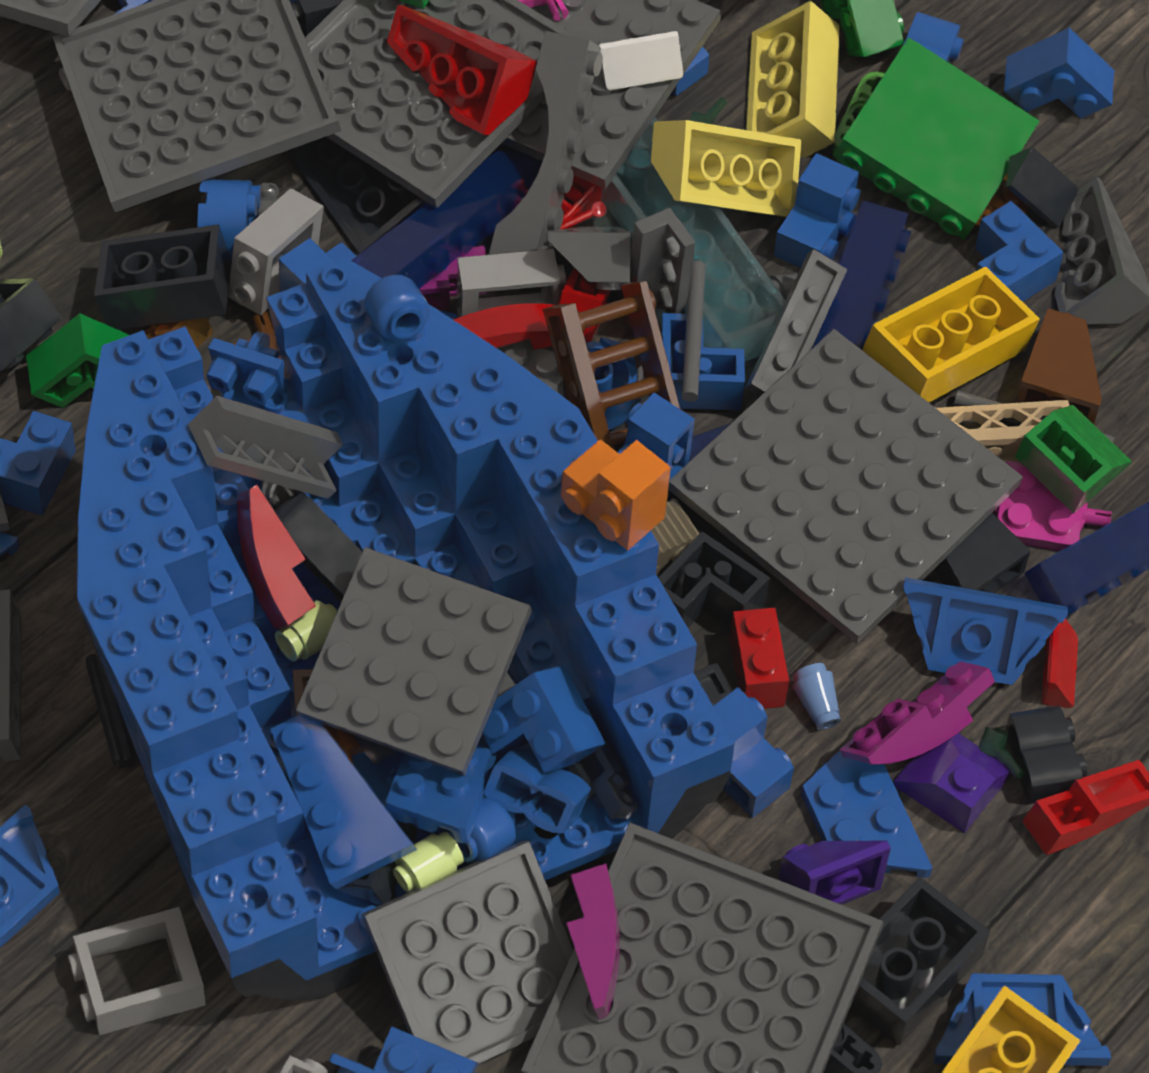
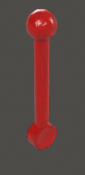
M599 201L591 204L589 210L563 222L560 229L571 228L591 217L599 218L604 216L607 210L606 205Z

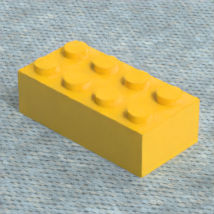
M985 266L873 324L862 351L929 403L1024 352L1040 318Z
M1004 985L942 1073H1058L1081 1040Z

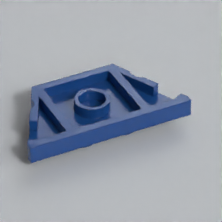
M906 577L904 579L903 588L905 595H907L915 628L922 644L924 658L928 670L945 673L948 668L961 661L988 667L995 682L1013 685L1025 670L1026 664L1032 657L1038 654L1046 644V639L1057 625L1066 619L1068 613L1067 606Z
M482 734L465 775L403 753L385 802L386 808L395 820L403 823H414L420 829L432 833L439 826L453 831L455 841L469 843L484 796L483 792L490 778L497 753L492 754Z
M838 751L802 786V798L822 841L887 840L891 850L885 870L886 874H889L891 869L917 872L916 877L926 878L931 876L932 865L884 764H868L845 758Z
M24 805L0 827V948L60 893L42 839L39 837L33 821L32 812L27 805Z
M972 973L933 1057L936 1064H948L1004 985L1081 1040L1064 1065L1108 1066L1111 1060V1052L1106 1045L1102 1046L1090 1028L1091 1020L1084 1009L1074 1001L1073 992L1062 975Z

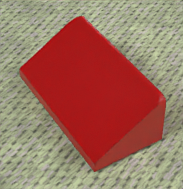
M1067 619L1062 623L1060 622L1046 639L1041 696L1043 705H1059L1064 708H1073L1078 636Z

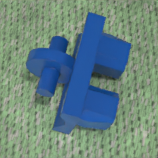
M257 331L250 341L240 338L236 345L213 338L208 350L212 362L206 376L212 389L224 393L230 392L236 379L246 381L242 388L245 397L261 405H265L275 391L285 394L290 381L284 377L285 364L282 359H279V350L270 348V337L268 334Z

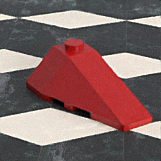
M397 5L387 43L412 71L420 73L430 85L428 87L429 91L435 97L442 98L450 107L449 113L456 121L484 135H490L527 100L536 72L537 60L510 47L403 5Z

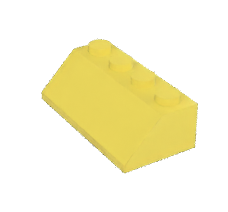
M809 1L753 31L751 40L746 130L801 140L800 157L803 158L835 143L839 24L813 2Z
M688 120L654 122L651 163L675 201L787 217L794 207L796 200L801 140Z

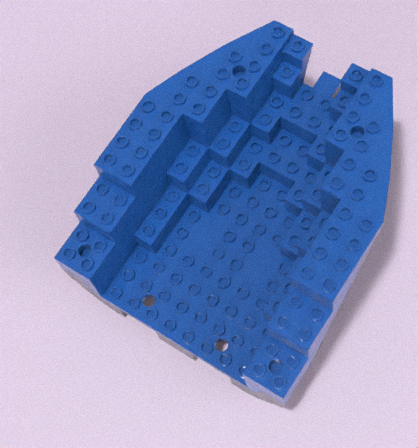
M347 258L306 272V283L266 297L280 358L285 364L284 375L290 381L285 394L275 391L265 405H261L245 397L242 388L246 381L236 379L230 392L224 393L212 388L210 392L204 380L202 357L186 327L151 339H147L144 331L102 345L85 437L78 513L77 599L79 610L104 675L123 715L146 781L169 834L184 881L234 986L245 997L257 994L267 998L288 1000L322 999L360 983L361 957L376 952L361 914L378 906L369 901L338 891L330 885L304 818V813L299 805L271 732V728L295 717L293 670L314 669L321 650L306 660L301 658L295 662L289 660L282 653L275 639V632L281 628H273L251 584L240 544L237 523V495L255 485L260 489L262 480L207 465L188 426L216 396L338 433L343 446L324 463L337 491L328 499L309 493L305 494L319 506L362 552L366 547L530 605L532 609L531 615L507 673L516 685L534 672L565 665L584 703L624 768L625 775L629 779V784L626 788L631 790L639 807L628 819H611L605 808L602 806L598 807L593 800H586L582 812L575 822L564 833H558L557 836L550 839L539 837L534 831L538 826L532 823L524 813L513 812L516 820V838L513 845L524 840L530 842L545 880L590 861H593L596 867L606 864L609 871L629 823L673 839L696 818L707 804L715 802L728 780L735 748V742L693 673L697 643L656 575L659 543L652 531L648 532L627 551L616 541L606 539L599 532L596 525L583 514H576L571 511L561 497L563 471L598 441L579 408L511 357L429 304L427 322L416 335L404 340H390L383 337L366 314L364 304L367 292L381 277ZM302 562L292 568L313 602L321 601L325 605L331 604L338 611L341 602ZM529 743L525 744L524 746L513 748L528 751L534 754ZM511 749L497 753L493 768ZM397 752L376 765L372 763L366 753L352 755L354 767L386 807L385 802L403 753ZM568 767L560 768L561 770L569 771ZM412 823L417 831L413 842L414 845L431 834L450 833L449 830L439 826L432 833L420 829L416 824ZM463 862L457 866V871L473 863ZM397 882L392 894L398 898L409 892L404 891Z

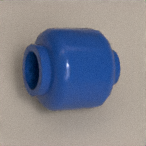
M389 275L381 278L372 285L366 294L364 301L366 314L378 332L387 339L404 340L413 337L427 322L429 316L428 302L415 283L406 276Z
M490 798L482 799L469 843L455 841L462 852L464 862L475 863L488 859L514 844L516 820L513 812L506 811L495 800ZM450 831L449 835L454 839V833Z

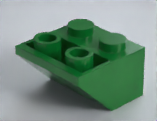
M1074 405L1054 410L1024 435L1015 455V458L1073 514L1123 472L1132 462Z

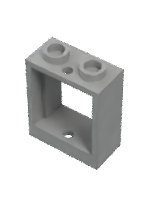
M290 188L234 238L228 297L262 315L269 308L266 297L280 292L278 259L309 238L319 245L324 206Z
M554 249L457 258L456 308L458 318L480 310L511 304L542 303L558 305L562 289L566 284L564 265H557ZM542 287V293L479 298V292Z
M179 907L73 936L76 953L68 955L71 971L75 982L84 981L87 993L79 995L86 1021L95 1019L99 1035L205 1006L204 985ZM166 938L179 982L104 1002L92 958Z

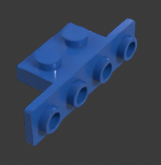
M391 1027L374 1069L335 1053H332L329 1062L340 1066L337 1073H475L478 1066L476 1061L394 1027Z

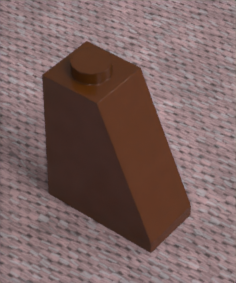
M1047 308L1021 380L1016 403L1068 400L1069 406L1074 405L1090 422L1095 424L1102 398L1087 321L1067 312H1059Z

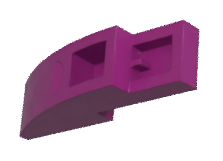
M960 661L948 668L945 675L931 688L919 694L915 702L897 698L895 701L888 703L876 718L867 726L856 731L853 738L840 749L842 756L868 764H888L910 759L943 744L973 721L967 707L995 682L990 669Z

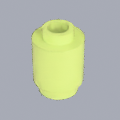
M314 601L316 605L314 608L290 625L282 627L275 632L276 642L282 653L293 662L300 658L306 660L322 649L338 612L331 604L325 605L321 601Z
M442 832L439 835L431 834L415 844L418 850L395 860L397 867L393 869V873L402 889L409 892L418 888L422 889L457 871V866L464 862V858L459 846L447 832Z

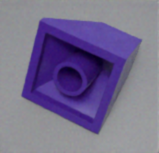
M958 733L943 744L915 756L895 779L893 784L903 793L965 833L1012 776L1014 769Z
M887 840L821 841L810 846L801 844L790 849L782 857L778 877L781 882L843 905L881 889L891 847Z

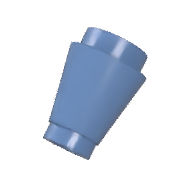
M823 663L811 664L796 671L793 674L795 683L792 688L815 723L817 730H826L838 725L841 722L833 673L827 671Z

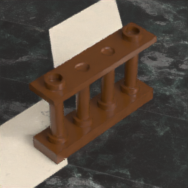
M647 281L622 284L621 288L624 299L587 311L579 312L575 303L558 304L543 309L559 374L563 378L566 399L579 408L598 441L601 439L615 451L617 448L623 447L628 427L611 433L604 414L607 408L656 393L681 409L654 311L656 300L654 294L648 288ZM629 315L635 339L591 353L587 350L583 334L585 328ZM639 355L645 379L602 393L598 391L594 376L596 368Z

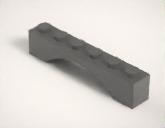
M545 31L536 65V72L543 85L548 106L549 134L546 153L538 176L527 195L509 215L496 225L489 255L553 249L551 247L552 244L547 240V230L561 228L563 222V209L561 205L564 194L568 193L572 186L573 171L571 166L574 154L579 153L583 142V132L581 131L583 118L591 110L593 95L590 91L594 76L597 77L602 67L601 47L589 39Z

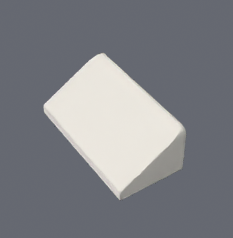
M677 31L599 44L601 47L600 53L603 57L602 73L607 90L628 88L683 77Z

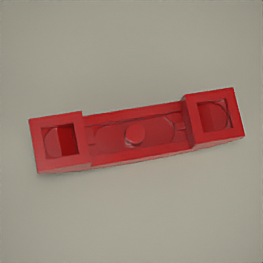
M524 303L498 306L454 319V321L495 348L530 339L533 349L537 350L552 346L543 309L554 306V304Z

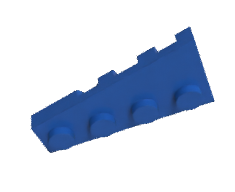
M297 715L271 728L272 735L299 805L304 813V818L330 885L338 889L418 850L322 723Z

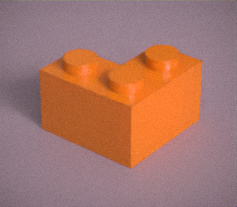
M600 439L563 471L561 497L571 511L576 514H583L596 525L599 532L606 539L616 541L628 551L665 518L671 467L637 440L621 454H618Z

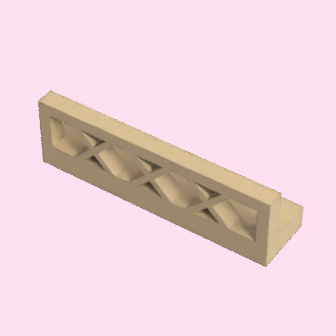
M1068 400L941 407L936 409L1004 462L1021 463L1015 458V455L1024 435L1042 421L1040 420L1042 416H1048L1054 410L1067 407L1069 403ZM1003 418H1014L1022 422L1020 426L1008 427L999 421ZM965 420H973L982 426L979 429H967L960 425V423Z

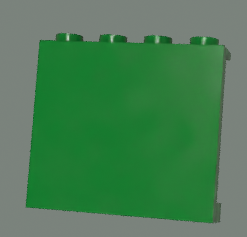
M908 37L832 156L838 159L842 165L858 171L859 174L872 181L879 190L891 193L905 202L912 211L924 214L938 223L948 234L956 235L964 240L1007 175L1009 157L1021 152L1038 125L1039 120Z

